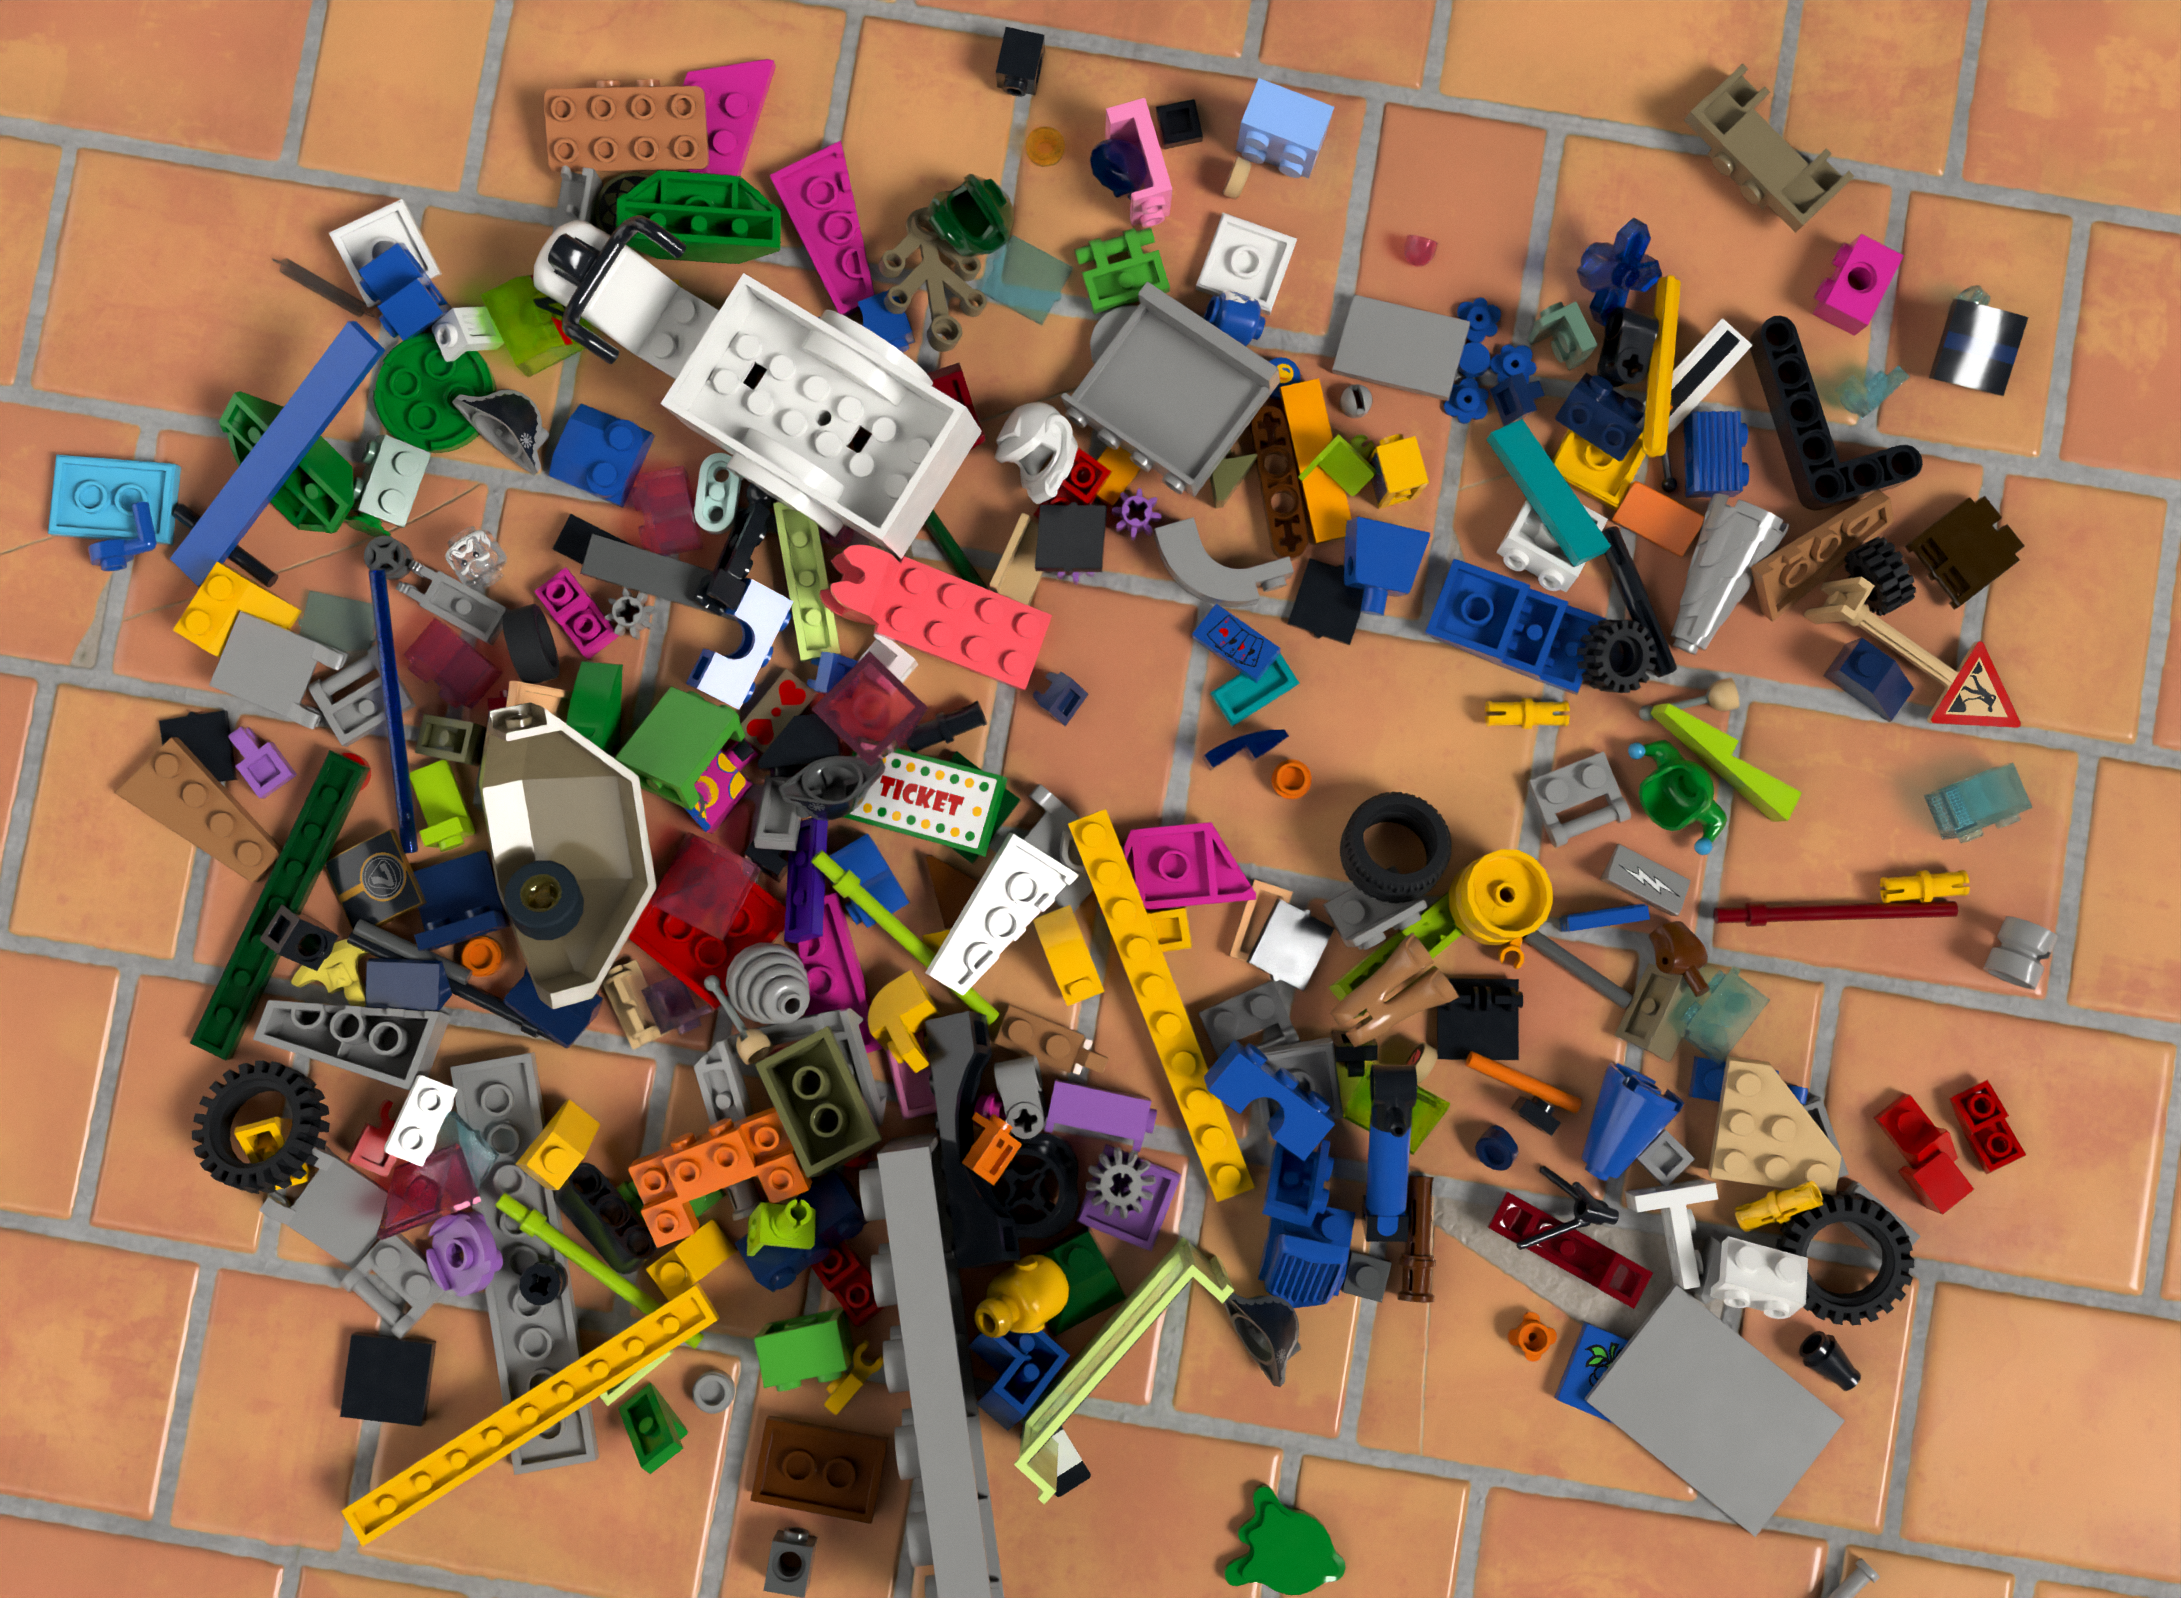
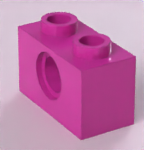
M1860 234L1850 244L1844 242L1833 258L1832 264L1836 266V269L1831 279L1826 277L1815 293L1814 299L1819 302L1813 315L1855 336L1869 325L1904 255L1863 234ZM1848 276L1854 277L1859 281L1861 290H1855L1849 285Z

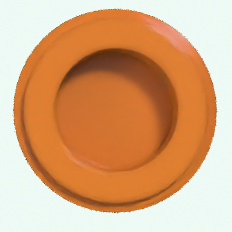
M487 936L470 939L461 951L462 965L472 970V975L477 977H487L497 973L505 959L502 945L496 939Z

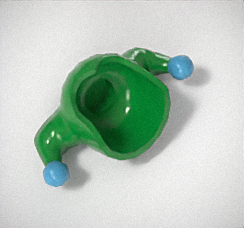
M1659 740L1645 745L1639 742L1630 744L1628 754L1632 759L1637 760L1643 756L1652 757L1657 764V769L1642 781L1638 792L1640 803L1647 816L1662 829L1669 831L1681 830L1698 821L1702 824L1703 836L1694 844V849L1699 855L1710 853L1713 848L1712 842L1726 825L1727 816L1713 799L1714 785L1709 773L1698 763L1685 760L1679 751L1666 740Z

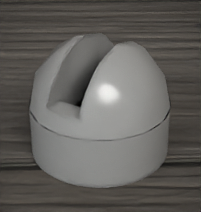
M1355 384L1347 387L1340 397L1342 412L1350 418L1365 416L1372 406V394L1363 385ZM1353 391L1359 392L1363 408L1357 409Z

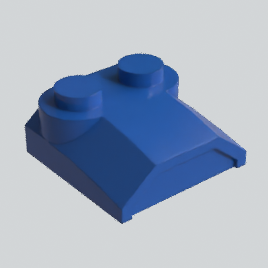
M580 404L569 417L555 448L549 476L623 508L655 435L638 427L632 421L621 420L587 405Z

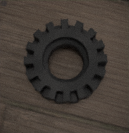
M1876 537L1846 553L1847 556H1845L1844 561L1847 563L1845 570L1850 573L1848 579L1863 577L1875 585L1864 602L1865 605L1869 606V610L1872 613L1876 612L1878 616L1885 615L1915 598L1916 587L1912 585L1915 581L1913 576L1908 574L1910 568L1907 563L1904 564L1902 562L1903 555L1900 551L1895 552V545L1891 542L1887 543L1886 538Z
M1628 620L1598 621V625H1591L1587 629L1591 635H1582L1580 639L1581 642L1586 644L1585 648L1577 649V655L1584 656L1583 661L1577 662L1578 669L1587 670L1581 674L1584 681H1591L1589 686L1605 692L1630 693V690L1636 691L1640 689L1639 682L1647 683L1650 679L1645 672L1654 671L1655 664L1649 663L1650 657H1656V650H1649V646L1655 644L1653 637H1645L1649 631L1645 627H1638L1640 623ZM1619 641L1623 647L1624 658L1621 667L1615 672L1611 668L1609 654L1614 642Z

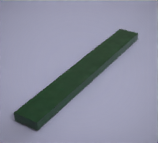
M329 750L190 1044L223 1060L232 1059L281 957L264 944L260 938L281 904L302 913L370 767L339 752Z

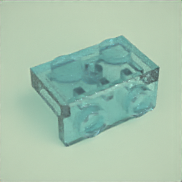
M1733 966L1726 974L1719 970L1707 984L1710 988L1708 992L1711 994L1702 1005L1694 1001L1680 1019L1686 1026L1679 1035L1718 1065L1723 1062L1770 1001L1769 998L1738 976L1741 970L1736 966Z

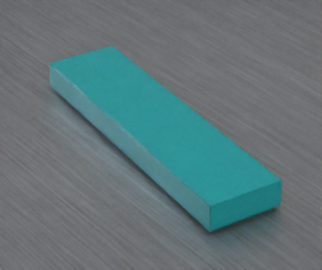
M1523 419L1491 432L1486 439L1572 565L1574 567L1579 566L1606 553L1611 547L1610 543Z

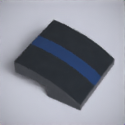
M1953 299L1929 379L2004 396L2029 317L1961 299Z

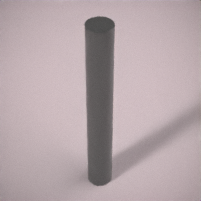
M362 919L354 927L353 934L409 960L442 961L447 977L463 985L468 983L472 975V970L429 950L419 951L416 944Z
M1538 930L1524 936L1523 940L1621 1008H1626L1632 1000L1633 995Z

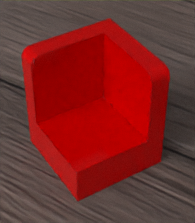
M1938 1151L1917 1169L1903 1166L1898 1170L1899 1174L1926 1209L1942 1215L1974 1190L1952 1159L1943 1151Z

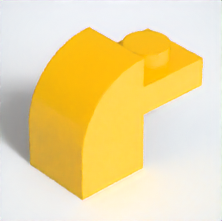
M1071 905L1033 919L1066 1005L1070 1006L1105 992Z
M909 970L884 986L875 996L868 1012V1027L871 1035L885 1051L890 1050L899 1064L906 1061L913 1071L917 1073L930 1064L914 1034L926 1027L925 1021L940 1018L941 1015L926 987L915 973Z

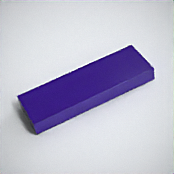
M812 817L801 821L796 851L789 850L784 941L796 944L823 936L825 874L811 863V860L821 850L826 853L828 820L822 821Z

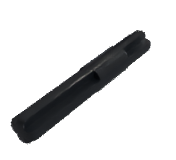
M1617 526L1607 528L1602 533L1611 545L1607 552L1604 553L1611 568V573L1632 621L1640 623L1638 627H1645L1649 631L1645 637H1653L1655 644L1649 646V650H1656V657H1650L1649 661L1655 664V675L1657 677L1666 676L1675 672L1677 665Z

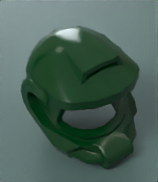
M968 174L964 177L965 181L958 188L952 191L935 193L928 207L930 214L928 221L939 238L946 240L961 255L974 257L991 254L1000 249L1009 240L1014 224V209L1009 196L994 180Z

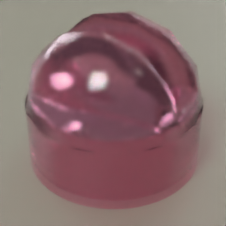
M1407 235L1404 245V256L1407 262L1415 267L1425 266L1434 258L1438 243L1425 237Z
M845 524L836 538L821 526L819 528L821 538L833 548L846 547L852 542L854 537V530ZM844 526H846L845 531H844V532L842 533V535L838 538V540H836V538H837V537L840 535V533L843 531Z

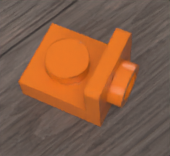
M975 1112L971 1119L983 1127L984 1131L972 1145L962 1164L994 1186L1022 1144L1009 1135L1013 1127L994 1114L988 1120Z

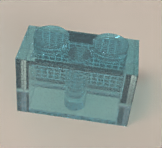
M2014 763L1995 766L1924 795L1942 840L1958 838L1960 843L1983 836L1982 828L1995 823L1996 828H2002L2021 820L2019 813L2033 808Z

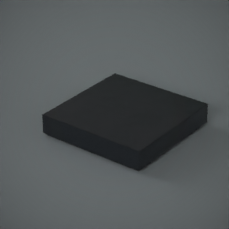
M361 1332L351 1334L340 1417L423 1426L426 1423L436 1341L411 1338L399 1339L394 1336Z

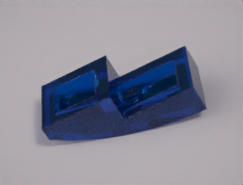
M1285 729L1250 733L1215 747L1203 755L1202 759L1210 771H1212L1244 749L1252 762H1254L1286 740L1289 735Z

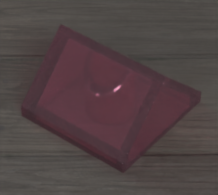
M870 651L812 708L869 766L874 765L904 746L928 709Z
M455 1143L432 1152L426 1158L423 1167L411 1162L395 1167L377 1232L378 1238L381 1240L387 1239L481 1202L461 1146Z

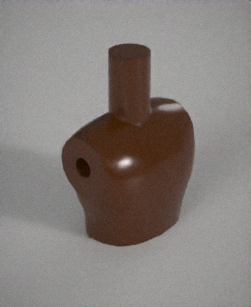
M1674 921L1663 924L1649 934V939L1654 946L1656 965L1661 972L1670 975H1682L1695 997L1702 996L1709 991V986L1699 972L1707 964V951L1701 940L1683 922Z

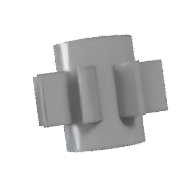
M624 588L623 597L617 601L613 598L608 599L613 608L612 613L607 614L605 619L609 622L618 623L614 631L615 634L621 637L625 634L626 630H629L632 637L638 640L640 639L639 631L644 628L654 629V626L649 622L650 615L657 613L658 610L654 606L644 605L648 599L647 594L640 592L634 598L631 592ZM630 606L639 610V613L633 615V622L624 618V615L630 613Z

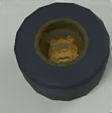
M537 860L523 865L512 874L505 887L504 903L514 925L525 936L535 940H554L565 936L577 926L583 914L584 898L575 876L564 865L551 860Z

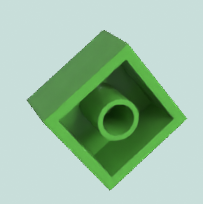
M843 1307L767 1323L754 1338L764 1388L776 1386L778 1392L800 1387L802 1385L801 1380L817 1377L819 1383L839 1379L842 1377V1371L847 1370L853 1360L854 1346L847 1313Z

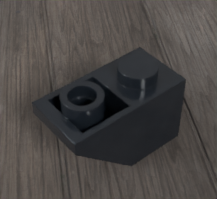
M836 712L794 716L758 760L759 769L764 772L770 771L771 778L777 776L788 777L795 775V768H804L822 758L843 756L839 715Z

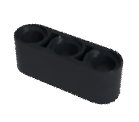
M580 1163L558 1191L554 1190V1200L560 1209L616 1272L631 1274L637 1271L655 1253L657 1247L646 1223L594 1165ZM573 1183L578 1184L584 1193L577 1190ZM600 1214L605 1215L609 1219L610 1224L605 1222ZM627 1245L632 1246L637 1252V1255L633 1254L628 1249Z

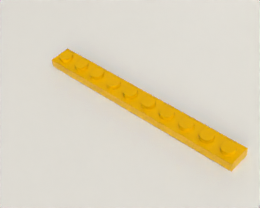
M1105 808L1068 823L1216 1201L1219 1202L1255 1188L1222 1101L1207 1090L1204 1076L1209 1071V1068L1107 809Z
M695 1284L348 1505L341 1511L362 1547L710 1326L720 1318L700 1284Z

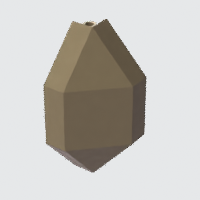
M529 702L490 710L479 788L498 894L539 999L552 1009L593 999L656 890L639 776L544 707ZM537 860H551L564 865L575 876L584 898L583 914L577 926L565 936L554 940H535L525 936L514 925L504 903L505 887L512 874L523 865ZM555 889L541 890L531 897L529 907L534 912L548 911L558 904L560 894Z

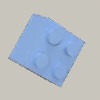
M1258 78L1241 121L1236 151L1242 153L1241 155L1250 162L1256 164L1267 162L1277 166L1280 172L1289 177L1300 178L1303 176L1309 179L1325 139L1334 106Z

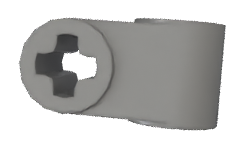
M1036 1055L995 1063L996 1084L1003 1101L1007 1123L1013 1127L1011 1132L1022 1139L1035 1137L1042 1130L1048 1115L1043 1092L1042 1075ZM1023 1109H1027L1029 1115H1036L1032 1124H1028V1120L1024 1117L1019 1118Z

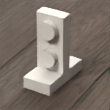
M1707 1179L1673 1183L1667 1188L1661 1185L1625 1191L1627 1207L1637 1213L1661 1209L1673 1283L1683 1289L1701 1287L1699 1275L1703 1274V1262L1699 1251L1694 1250L1691 1235L1696 1233V1223L1692 1210L1687 1209L1686 1205L1717 1200L1716 1183Z

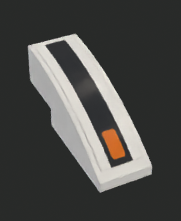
M1723 318L1673 370L1668 435L1752 346L1748 340Z

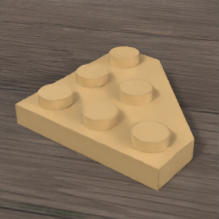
M1727 1056L1708 1170L1710 1178L1786 1189L1797 1187L1812 1180L1816 1183L1822 1194L1835 1195L1842 1156L1768 1061Z

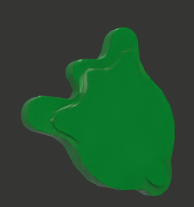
M1262 1484L1254 1489L1252 1498L1255 1514L1238 1529L1239 1539L1249 1545L1250 1550L1248 1553L1226 1564L1224 1574L1227 1583L1231 1586H1241L1256 1582L1262 1583L1279 1593L1301 1595L1311 1592L1326 1582L1338 1581L1345 1573V1561L1334 1549L1330 1535L1323 1523L1312 1514L1284 1505L1268 1485Z

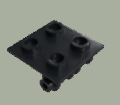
M1447 978L1459 997L1449 1003L1437 1006V1059L1466 1060L1468 1054L1473 1051L1491 1060H1519V1008L1523 1007V993L1519 992V979Z

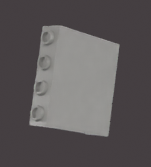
M1147 281L1138 293L1140 304L1074 393L1070 396L1064 392L1061 399L1067 410L1065 415L1076 425L1085 428L1088 424L1099 432L1097 437L1108 447L1117 450L1120 446L1131 454L1130 460L1146 472H1149L1152 468L1164 476L1162 481L1171 490L1178 494L1186 491L1195 497L1280 383L1279 370L1276 366Z

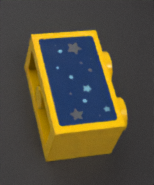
M1395 434L1379 441L1380 446H1376L1367 461L1377 471L1371 479L1379 509L1417 499L1429 484L1416 436L1404 439L1403 434Z

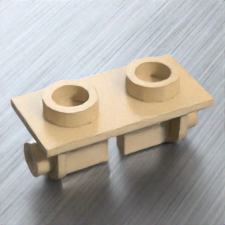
M635 959L623 966L619 965L610 969L602 985L632 1049H637L670 1033L637 960Z

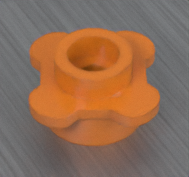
M1527 1312L1523 1315L1522 1323L1517 1328L1509 1330L1507 1338L1511 1345L1518 1346L1524 1351V1356L1528 1361L1535 1362L1541 1358V1354L1549 1349L1550 1345L1556 1342L1557 1334L1553 1328L1546 1327L1540 1322V1316L1537 1313ZM1530 1333H1535L1536 1338L1534 1340H1529L1528 1336Z

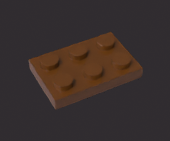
M768 1415L765 1422L750 1501L872 1524L889 1438Z

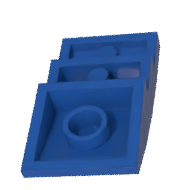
M1453 559L1425 634L1488 662L1577 695L1583 681L1581 674L1587 671L1586 669H1578L1577 665L1578 661L1584 660L1583 655H1577V649L1585 648L1586 645L1580 639L1582 635H1591L1587 630L1591 625H1598V621L1606 620V618L1569 606L1568 601L1530 589V585Z

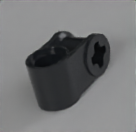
M1623 306L1615 307L1607 318L1605 325V337L1597 364L1598 376L1605 378L1614 388L1624 384L1641 382L1648 373L1653 344L1658 334L1659 322L1657 317ZM1614 363V366L1607 367L1608 364ZM1634 369H1638V371H1637V372H1633V373H1631V372H1632V370H1634Z

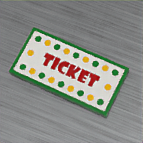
M857 738L852 756L881 757L886 768L880 778L868 790L861 805L843 818L986 857L1008 778Z

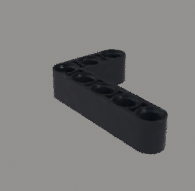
M1781 315L1773 316L1752 333L1749 340L1752 344L1750 351L1798 499L1804 507L1813 511L1823 510L1869 496L1877 490L1883 492L1896 488L1920 473L1923 465L1922 456L1916 448L1910 445H1898L1840 463L1797 329L1793 322ZM1766 331L1773 332L1778 336L1779 346L1768 342ZM1779 368L1785 369L1790 373L1791 384L1784 383L1778 376ZM1791 406L1801 409L1804 415L1803 422L1797 421L1792 417ZM1803 443L1810 444L1816 451L1815 460L1805 456ZM1892 458L1897 459L1903 465V475L1896 473L1892 468ZM1854 469L1864 474L1866 478L1865 486L1856 483L1853 476ZM1816 481L1826 485L1828 489L1827 498L1821 497L1815 490Z

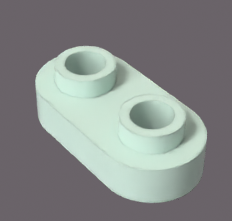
M714 453L702 462L694 507L696 522L704 531L715 535L723 534L733 527L737 517L742 481L726 468L732 456L725 453ZM720 470H727L729 472V477L724 482L716 481V474ZM714 509L723 510V517L719 521H712L710 519V514Z

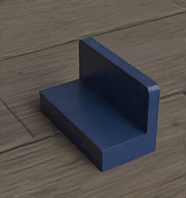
M526 966L524 976L505 996L504 1004L564 1048H570L598 1015L603 998L595 994L593 999L552 1009L539 999Z

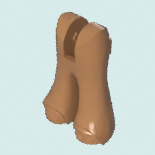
M1414 933L1404 938L1389 959L1370 978L1342 999L1331 1011L1330 1014L1338 1025L1348 1022L1365 1009L1370 1014L1346 1033L1354 1047L1373 1040L1397 1023L1418 1012L1444 1005L1459 997L1440 969L1433 966L1386 1002L1383 1001L1402 982L1434 963L1432 957Z

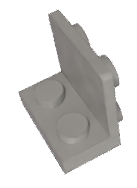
M1395 865L1386 869L1393 873H1399ZM1356 886L1323 904L1345 946H1358L1359 950L1363 948L1367 950L1385 940L1386 937L1383 932L1391 927L1394 930H1403L1422 919L1419 912L1428 906L1424 900H1413L1397 904L1388 903V901L1375 900L1376 898H1370L1368 895L1363 894V891H1359Z

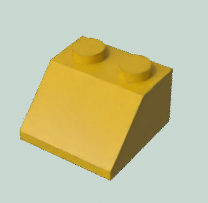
M216 562L173 628V631L220 658L241 610L288 630L291 629L302 610L236 569Z

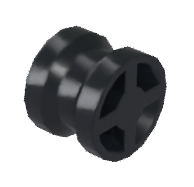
M544 1259L531 1265L523 1272L519 1288L527 1302L533 1305H545L557 1299L565 1291L568 1285V1275L561 1263L553 1259Z

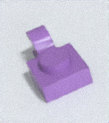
M241 726L228 735L231 742L245 758L235 767L259 799H265L297 776L273 742H267L261 746L258 737L250 727L244 729Z

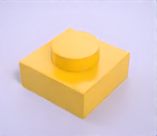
M1186 906L1147 912L1163 952L1192 948Z

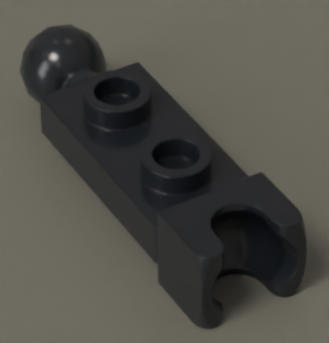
M752 483L747 488L746 493L749 503L748 508L739 512L713 572L702 577L693 598L699 606L718 616L723 614L726 606L732 610L737 607L746 587L742 580L748 575L753 565V560L750 557L754 548L762 542L768 530V527L765 525L770 514L768 509L772 508L773 503L777 502L776 499Z

